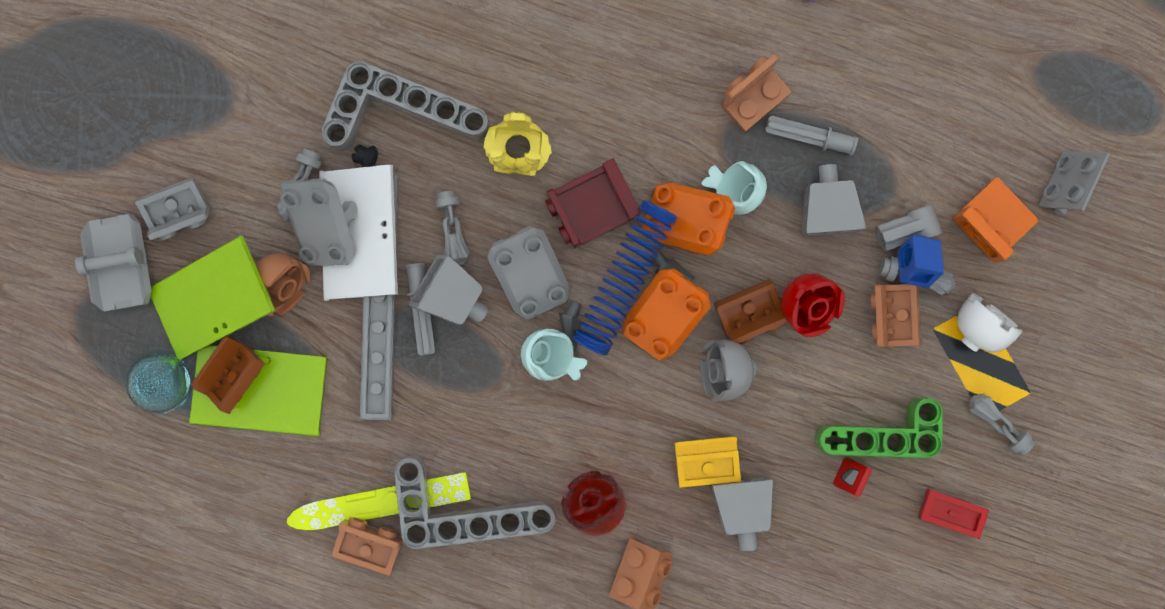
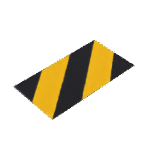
M958 315L933 328L935 335L970 397L984 393L991 397L1000 411L1031 394L1007 349L998 352H987L979 348L975 352L962 342L965 336L958 328Z

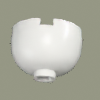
M972 293L958 312V328L965 336L962 342L975 352L979 348L987 352H998L1008 348L1023 331L1017 329L1018 325L992 304L985 307L981 303L983 298Z

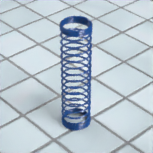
M642 200L643 203H641L639 209L666 227L637 215L634 217L662 236L632 224L630 227L658 245L651 244L628 233L625 234L626 237L642 245L653 254L641 251L623 242L621 245L641 256L650 264L636 260L619 251L616 252V254L632 262L646 273L612 260L613 264L631 273L641 282L607 269V272L622 279L637 291L622 287L606 278H602L604 282L618 288L632 298V300L598 287V290L614 297L628 309L613 305L598 296H593L595 300L610 306L624 318L611 315L590 304L589 308L609 317L619 327L604 323L587 313L584 314L585 317L605 326L614 335L600 332L584 322H580V325L601 335L610 344L583 330H576L573 336L577 343L601 355H608V352H610L613 342L609 338H616L618 336L614 329L622 328L618 320H626V315L622 311H631V307L626 302L633 303L636 301L630 293H640V289L635 284H645L639 275L648 276L649 271L642 265L647 267L654 266V263L646 256L658 258L657 252L650 247L663 248V245L655 238L668 239L667 235L656 227L672 231V227L669 224L675 225L678 219L676 215L646 200Z

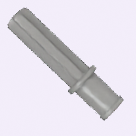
M773 115L768 118L766 124V132L768 134L822 147V151L830 149L853 156L858 143V137L832 131V127L823 129Z
M425 263L405 265L409 285V293L406 294L410 296V300L426 275ZM411 307L417 354L435 353L431 315Z

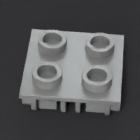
M1063 151L1056 163L1052 177L1044 189L1038 206L1054 208L1053 212L1061 216H1065L1071 210L1084 211L1110 153Z

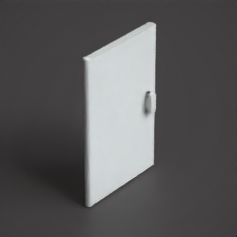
M393 165L319 171V179L323 178L333 183L336 187L341 205L344 202L353 201L357 206V217L348 224L355 253L349 265L322 266L324 301L398 295Z

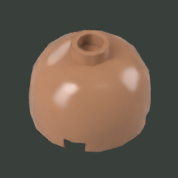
M283 253L267 255L255 263L275 308V311L272 313L276 312L282 315L295 307L305 293L304 291H299L304 281L309 284V268L297 258Z

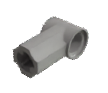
M932 204L909 212L905 217L894 219L875 227L877 239L884 252L902 246L912 235L931 238L943 233Z

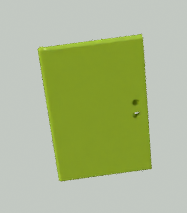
M242 235L151 286L152 301L178 361L275 311Z
M209 345L197 352L195 378L218 346ZM253 350L265 362V365L230 414L220 411L207 395L193 389L190 424L320 436L328 357Z

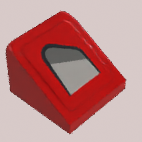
M844 458L833 481V485L852 495L861 497L872 469L851 459Z

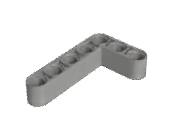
M358 61L353 62L346 69L321 133L324 141L333 149L338 151L349 149L356 139L371 99L474 140L484 138L490 124L485 112L478 107L365 62ZM359 73H368L369 77L366 83L362 85L355 84V77ZM393 83L397 85L395 94L392 96L383 95V89L387 84ZM420 94L426 97L423 106L418 108L411 106V100L414 96ZM355 100L357 102L356 109L352 113H344V104L347 101ZM444 106H452L455 109L453 116L449 119L439 117V111ZM473 117H479L483 119L482 127L475 131L468 129V121ZM338 128L345 129L344 138L339 142H333L332 133Z
M407 455L395 467L394 475L402 539L412 549L541 534L551 530L555 524L553 506L546 501L540 500L431 514L424 461L417 455ZM403 464H415L418 468V475L413 478L405 476L402 471ZM409 494L418 495L422 500V506L419 508L409 507L406 503V496ZM540 509L546 510L550 514L549 520L543 524L535 522L532 517L534 512ZM508 513L515 514L519 518V523L512 528L506 527L502 523V517ZM482 517L487 521L488 528L484 531H476L473 529L471 521L474 518ZM445 521H451L456 525L457 532L453 535H446L441 531L440 524ZM413 525L422 526L426 536L421 539L412 537L409 531L410 527Z

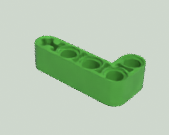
M915 398L909 403L907 408V427L825 425L817 430L815 444L823 452L832 455L934 457L942 448L943 410L940 403L935 399ZM924 403L928 404L931 411L929 417L925 420L919 416V408ZM865 432L869 439L868 444L863 449H859L856 445V437L860 433ZM832 433L834 436L845 438L846 444L833 442L830 445L825 443V438L831 437ZM895 433L899 437V445L897 448L890 450L887 446V439ZM926 434L929 437L930 444L926 450L921 451L918 441L921 436Z

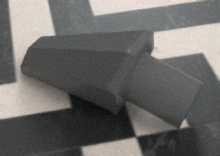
M659 249L656 251L658 258L650 257L658 267L655 271L656 274L660 270L676 269L688 281L691 282L695 279L693 275L673 258L668 261Z
M570 300L566 313H560L559 316L562 332L570 338L574 348L573 351H576L577 342L573 339L576 330L580 328L581 321L577 319L582 305Z

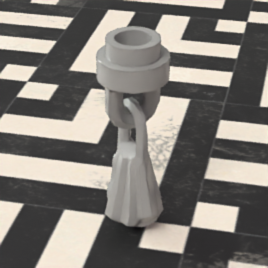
M303 148L302 153H298L296 161L301 163L299 172L292 180L308 181L312 168H320L322 162L319 159L321 155ZM280 202L277 205V213L282 220L290 222L287 209Z
M455 191L441 192L437 194L435 206L436 209H445L446 218L443 220L445 235L444 255L451 257L461 266L467 261L470 251L464 241L460 222L453 214L452 207L460 205L459 196H455ZM455 224L456 233L450 234L449 225L453 226Z
M893 256L883 258L879 268V275L884 276V280L893 282L896 276H900L898 258ZM944 270V274L929 288L940 295L949 293L950 290L954 289L956 283L953 274Z
M983 393L971 397L969 411L985 420L997 432L1006 435L1011 441L1008 447L1015 454L1019 453L1023 456L1034 447L1033 436L1027 430L1018 432L1011 421L998 410L990 396ZM998 419L1005 423L1002 425V428L996 423Z

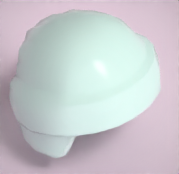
M744 161L733 164L724 173H721L716 165H714L708 171L710 177H706L702 181L703 186L715 188L717 194L729 196L735 206L734 214L737 215L747 214L761 205L766 196L767 183L765 176L758 167Z
M545 328L534 331L526 338L521 348L523 366L531 376L538 380H555L567 374L574 381L579 380L581 377L579 370L586 367L587 360L573 357L574 348L572 341L565 333L555 329Z

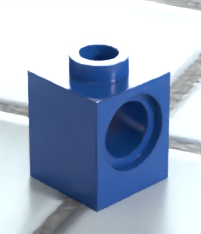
M912 235L897 251L900 283L929 288L944 274L941 241Z

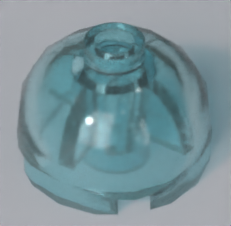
M154 352L140 357L131 365L126 375L125 388L128 398L136 407L148 413L163 414L177 410L186 402L191 392L188 366L171 353Z

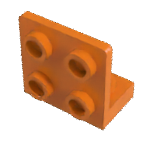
M998 177L992 179L951 218L993 263L1004 261L1015 252L1011 247L1038 223V218Z

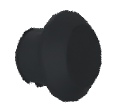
M362 145L355 147L354 150L358 154L352 153L354 163H358L362 167L375 165L378 151L374 145L369 148Z

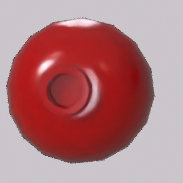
M819 273L802 274L794 278L782 293L780 301L782 316L790 327L801 335L816 337L831 328L828 324L834 317L840 318L845 305L844 292L833 280Z

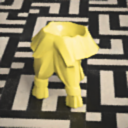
M521 112L505 114L502 122L489 127L483 146L490 163L494 165V171L506 174L517 173L535 176L537 170L542 169L544 164L547 163L549 155L552 154L548 135L532 122L530 116ZM520 135L529 141L530 150L529 153H524V158L515 159L508 155L505 146L511 137Z

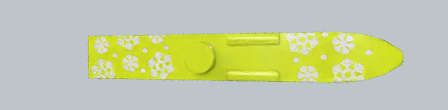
M466 472L427 479L430 507L471 500ZM396 486L315 501L303 505L291 513L287 518V524L295 529L317 530L339 526L340 522L344 519L349 520L350 517L369 520L399 514ZM409 494L406 496V503L409 507L419 508L422 506V500L418 495Z

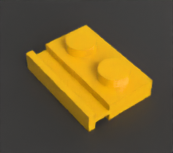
M737 436L674 442L679 488L741 482Z

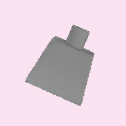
M837 164L818 166L820 183H812L805 187L801 235L852 233L865 230L866 225L854 181H838Z
M438 254L408 304L412 308L458 325H462L467 317L479 323L488 312V307L477 301L483 287L451 257Z
M769 477L741 479V482L711 484L710 487L723 532L726 535H738L739 551L757 550L756 532L769 531L771 527L773 480Z

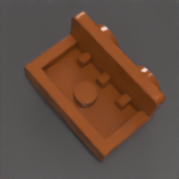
M770 279L713 303L726 337L739 344L748 343L755 336L764 332L776 331L783 324L788 323L782 316L781 303L774 283Z
M225 336L193 380L191 387L207 395L220 411L230 414L250 384L259 375L265 362L248 345Z

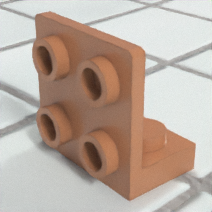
M776 54L769 59L765 55L760 58L746 74L747 78L743 79L742 76H739L727 87L728 90L723 94L725 99L721 107L743 133L747 132L792 93L773 70V67L779 60Z

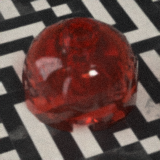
M599 471L583 473L571 481L568 486L570 490L566 495V499L563 496L561 502L563 515L571 526L590 536L604 535L617 528L624 517L626 509L625 495L617 481L611 475L601 474Z

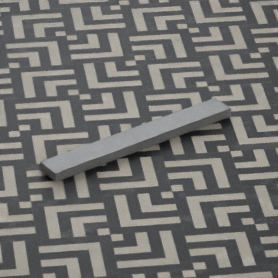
M393 175L397 258L399 176ZM396 295L363 297L360 419L392 420Z

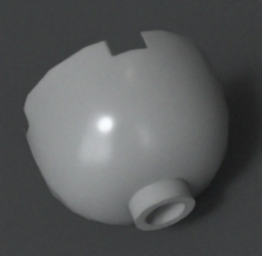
M726 339L707 341L702 352H707L706 361H700L701 380L705 393L714 396L711 399L713 402L729 401L741 397L748 391L753 377L756 375L755 361L751 358L747 349L735 341Z

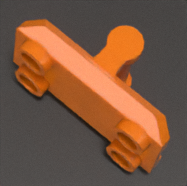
M674 183L657 185L655 187L650 202L678 217L675 225L669 224L672 227V231L656 227L668 237L667 240L655 238L657 241L697 255L699 253L711 255L723 247L729 221L732 220L735 212V206L729 196ZM646 214V220L666 227L664 224H662L655 218ZM643 223L641 229L662 236Z
M676 269L660 270L631 311L626 315L622 333L657 360L661 361L675 354L710 309L709 294L701 287L695 286L684 278V275Z

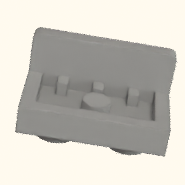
M195 177L142 196L135 201L149 228L147 233L149 240L158 237L160 240L168 239L177 234V230L187 226L189 229L197 228L206 222L205 219L208 218L211 210Z

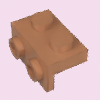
M910 284L875 285V292L871 293V308L876 310V323L872 324V337L874 341H877V346H921L919 286Z
M350 517L349 520L344 519L340 522L338 527L339 533L331 557L390 576L403 541L402 538L397 537V532L385 527H379V530L367 527L368 522L355 517Z
M629 538L609 597L634 609H654L661 600V588L664 579L671 572L673 553L660 550L638 539Z

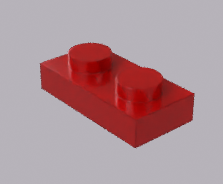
M927 488L918 518L980 539L989 509Z

